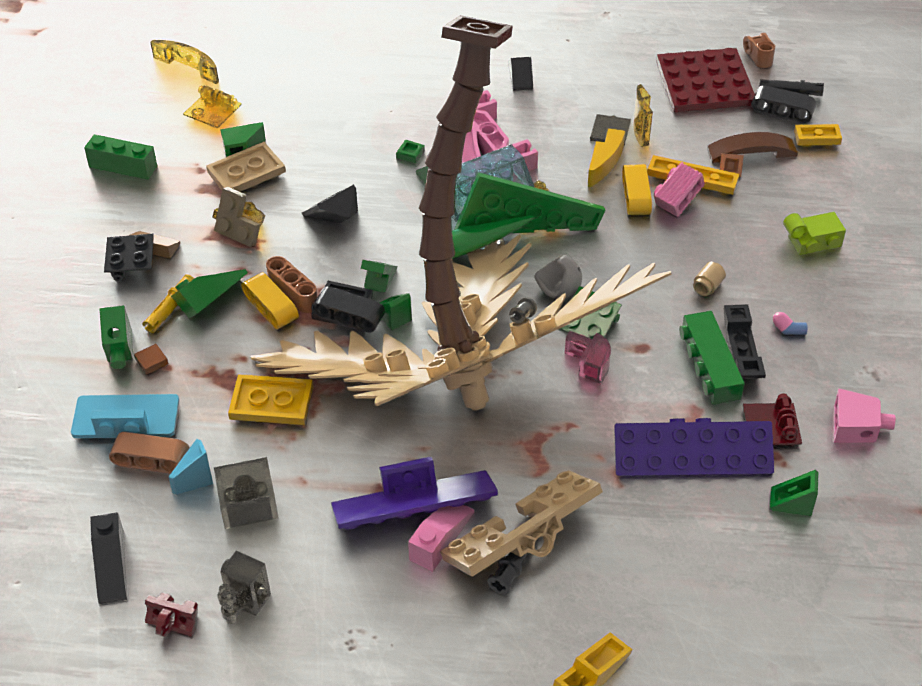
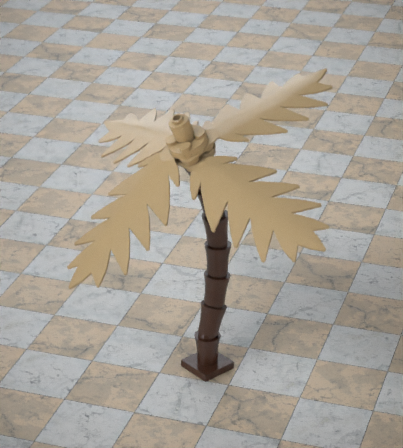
M459 15L442 26L441 38L461 43L456 68L452 77L454 85L436 116L439 123L431 150L425 161L428 172L424 193L419 205V210L423 213L419 255L424 258L425 300L427 301H423L422 306L438 329V332L427 331L431 339L439 345L437 348L438 352L433 355L427 349H422V361L403 343L388 334H384L382 353H378L362 336L355 331H351L347 355L329 337L319 331H314L316 353L299 344L281 340L280 344L283 352L251 356V360L264 362L256 364V367L288 368L275 370V374L317 373L308 375L311 379L350 377L343 379L344 382L382 383L347 387L349 391H371L353 395L354 399L375 398V406L443 379L448 390L460 388L464 404L467 408L479 410L484 408L489 401L484 377L493 371L492 361L672 275L671 271L648 277L655 268V263H653L618 287L630 269V265H627L588 299L597 282V278H595L559 312L558 310L566 298V293L545 308L531 322L526 318L519 324L510 323L511 333L503 340L498 349L489 350L490 343L486 342L484 335L498 322L497 318L492 319L522 287V284L520 283L505 293L503 292L521 275L529 264L527 262L509 274L507 273L532 245L531 243L527 244L507 259L521 238L519 234L506 245L504 238L487 245L483 250L478 249L468 253L472 268L454 263L452 257L455 256L452 216L455 215L456 177L462 170V155L466 134L472 130L476 109L484 91L483 86H488L491 83V48L496 49L512 36L513 25Z

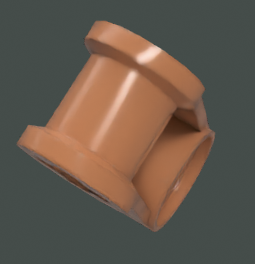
M760 33L759 36H745L743 39L744 51L751 57L755 65L760 68L771 67L776 46L769 39L768 35Z

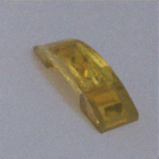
M152 39L150 41L154 59L166 64H170L175 60L199 70L202 79L214 84L219 83L217 65L203 51L177 41Z

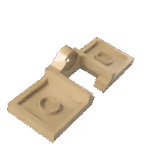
M569 470L561 472L555 479L537 487L533 493L515 503L518 513L524 516L528 515L531 518L530 520L508 534L502 533L506 529L504 520L495 516L484 524L475 526L470 533L462 538L450 542L446 548L440 551L442 558L445 562L473 577L510 552L519 557L527 552L538 557L547 556L553 548L556 534L564 529L561 519L603 492L601 485ZM543 536L544 543L540 549L536 550L535 542L539 537Z

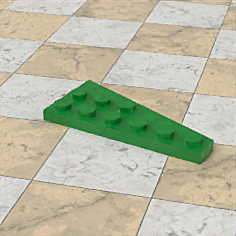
M478 172L455 229L533 215L534 220L511 234L534 233V230L555 232V229H569L570 231L597 230L606 210L601 205Z

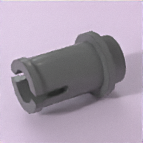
M522 298L517 306L510 310L509 316L515 313L510 319L514 323L519 324L526 318L534 316L537 311L536 302L531 298Z

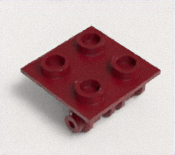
M779 394L775 403L743 404L745 421L772 422L773 445H802L795 406L787 394Z

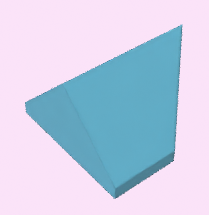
M195 440L169 475L172 493L177 495L213 484L207 452L201 440Z

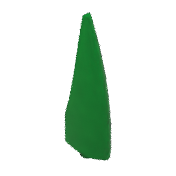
M534 216L511 218L452 230L455 256L452 259L476 251L504 238L534 220Z

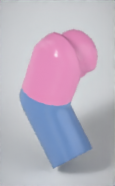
M777 312L773 316L774 325L783 334H807V323H794L783 312Z

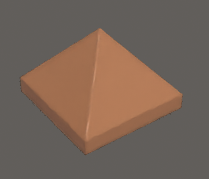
M721 153L719 170L737 173L741 177L744 155Z

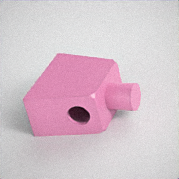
M838 389L834 403V443H874L877 441L880 429L894 430L896 416L881 413V402L878 398Z

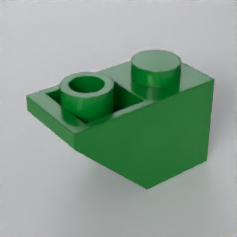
M263 122L220 129L226 157L266 141Z

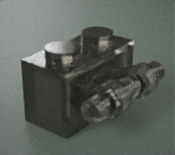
M236 550L232 557L225 560L221 567L220 573L223 584L220 585L217 594L219 604L222 605V617L228 624H234L242 610L256 616L271 595L265 563Z

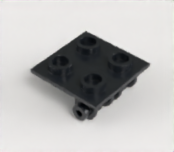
M154 233L107 237L104 273L110 272L115 281H122L126 276L125 271L152 269Z

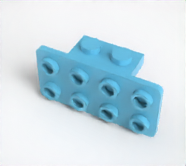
M177 394L82 395L77 399L71 435L73 438H116L121 432L171 437L175 434L179 396Z

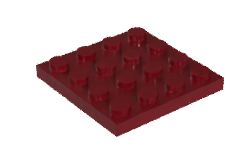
M737 48L657 54L656 62L673 113L751 106L755 93Z

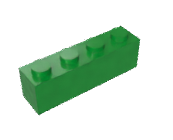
M706 311L684 315L682 326L679 327L680 337L687 344L689 358L694 360L695 372L702 379L704 394L709 396L712 405L741 400L745 383L713 312Z

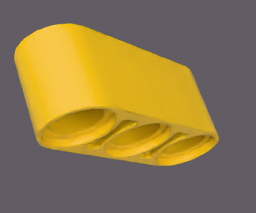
M646 164L623 165L622 180L627 214L651 215L652 198Z
M264 272L241 283L242 290L247 299L275 329L278 330L299 318L294 303Z

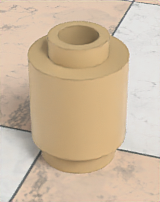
M708 262L694 278V290L701 296H708L714 293L726 277L724 268L718 263Z

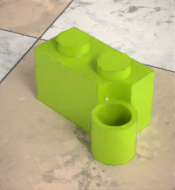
M835 212L801 218L797 213H792L783 221V225L789 233L788 237L799 255L842 247L846 229Z

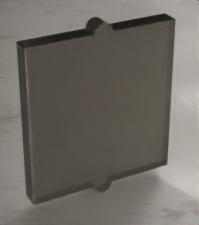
M596 114L590 141L605 142L609 128L625 131V146L631 119L616 117L615 115Z

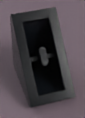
M531 57L510 58L508 69L513 91L533 89Z

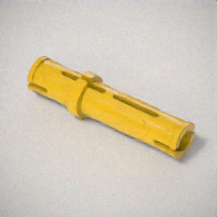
M185 274L179 283L186 278L189 282L194 278L191 275ZM171 287L168 290V295L143 321L142 325L146 326L145 330L155 333L178 306L171 297L177 292L175 287Z

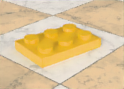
M238 374L228 411L229 420L305 425L313 390V380Z

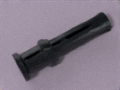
M510 552L507 556L501 558L495 574L490 575L487 579L488 586L500 595H507L511 591L513 580L522 573L521 565L528 552L521 557Z

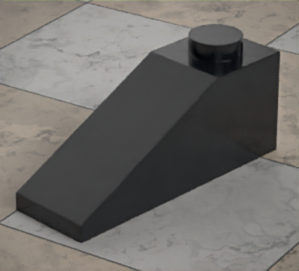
M116 512L90 516L91 544L98 603L127 600L124 530L119 514Z

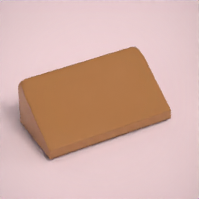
M137 231V232L132 233V234H130V235L150 234V233H146V232H142V231ZM154 235L153 255L171 259L181 242Z

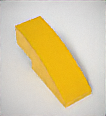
M608 128L605 142L596 141L589 167L588 187H593L600 182L617 164L624 148L625 131Z
M610 632L576 657L573 666L556 678L553 686H603L629 657L633 649Z

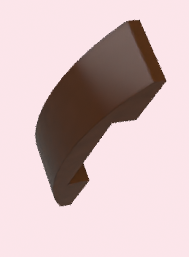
M770 132L736 134L715 141L707 147L712 163L721 161V153L737 155L774 152L776 158L796 157L798 155L793 139Z

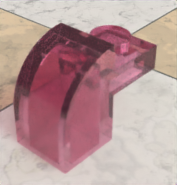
M569 331L565 340V354L580 359L579 376L601 384L609 372L610 343L599 333H596L593 339L582 334Z

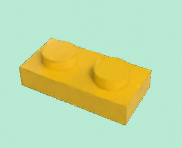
M838 124L795 125L794 133L798 146L841 145L842 135Z

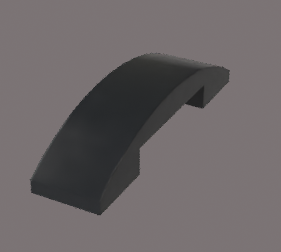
M748 304L724 305L728 347L742 379L765 378L766 373L762 357H758L751 330L752 318Z

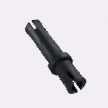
M760 79L759 87L770 86L805 95L823 96L824 83L805 82V80L794 82Z

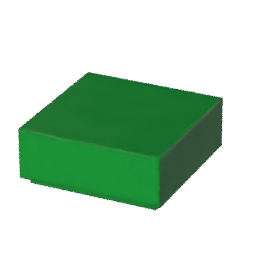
M404 140L396 152V158L416 164L425 151V145Z

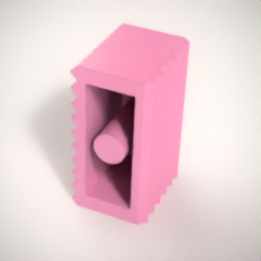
M683 162L677 168H672L668 174V179L663 185L659 184L654 191L656 205L677 217L688 207V204L696 197V194L699 193L705 184L703 174L697 170L695 171L690 166L688 167L686 164L684 165Z

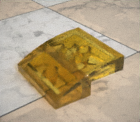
M639 84L636 89L633 130L640 146L645 147L650 142L653 111L650 108L651 96L642 84Z

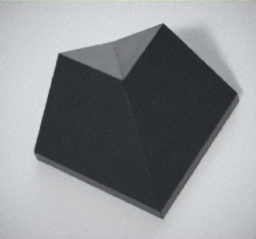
M353 184L301 212L303 217L343 222L349 219L352 215L358 213L355 185Z

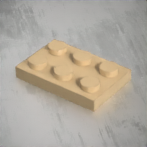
M265 142L206 165L207 173L221 190L229 187L239 192L286 172L283 162Z

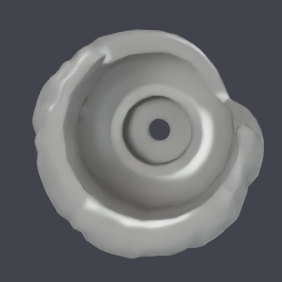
M567 254L550 262L534 275L541 290L554 299H558L564 293H566L565 299L572 297L582 284L581 269Z

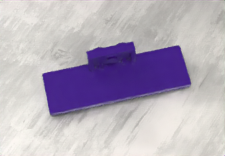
M684 418L669 419L670 422L616 423L614 425L615 472L617 476L774 473L771 421L711 422V418H697L695 422H685Z
M426 457L379 467L382 492L331 502L338 528L354 529L361 524H378L394 517L407 518L413 513L423 511L434 512L446 506L458 507L464 505L465 502L474 500L487 501L491 497L498 495V489L486 470L436 480L432 457Z

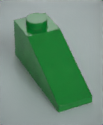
M246 269L199 276L190 282L186 278L175 287L177 292L171 297L190 319L248 274Z

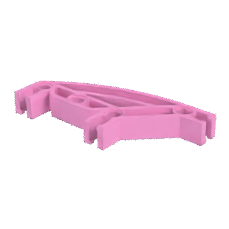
M488 90L482 93L474 116L472 130L466 134L462 170L459 176L467 195L470 193L478 172L515 182L517 175L535 170L538 167V151L535 148L530 151L532 145L528 139L509 145V138L494 121V119H497V101L495 99L490 101L491 94ZM480 151L491 163L489 171H487L483 163Z

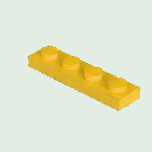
M653 155L647 169L648 176L667 180L670 170L674 167L677 168L683 161ZM683 162L684 165L686 164L688 167L690 166L695 171L697 170L703 174L705 184L702 188L734 195L739 174Z

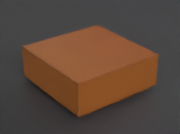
M157 344L134 354L135 360L146 375L169 364L167 357Z

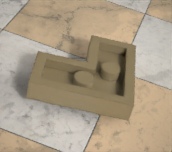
M229 187L223 188L214 231L249 247L256 246L261 224L242 217L247 195Z

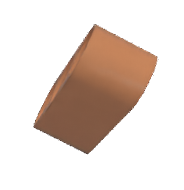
M281 256L269 258L266 262L268 277L294 303L299 311L311 313L312 304L317 298L316 285Z
M121 432L116 437L109 454V459L112 463L121 467L171 474L190 447L179 439Z

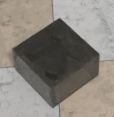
M267 457L214 467L225 529L278 519Z

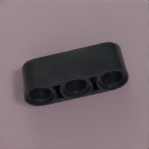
M760 86L755 93L751 107L760 114L798 123H808L816 108V101L809 95L770 86Z
M328 286L321 290L311 307L312 311L320 318L368 333L376 330L385 314V308L377 301Z

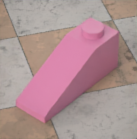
M465 505L458 507L446 506L439 508L420 524L408 541L409 560L433 572L442 560L440 551L458 537L474 514V509Z

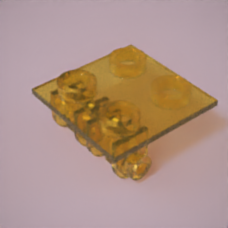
M200 85L198 93H200L201 97L183 115L219 128L242 103L238 102L237 98L232 94H227L216 88L213 89L208 85Z

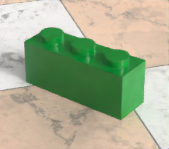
M93 134L84 147L89 168L149 180L158 166L154 146Z

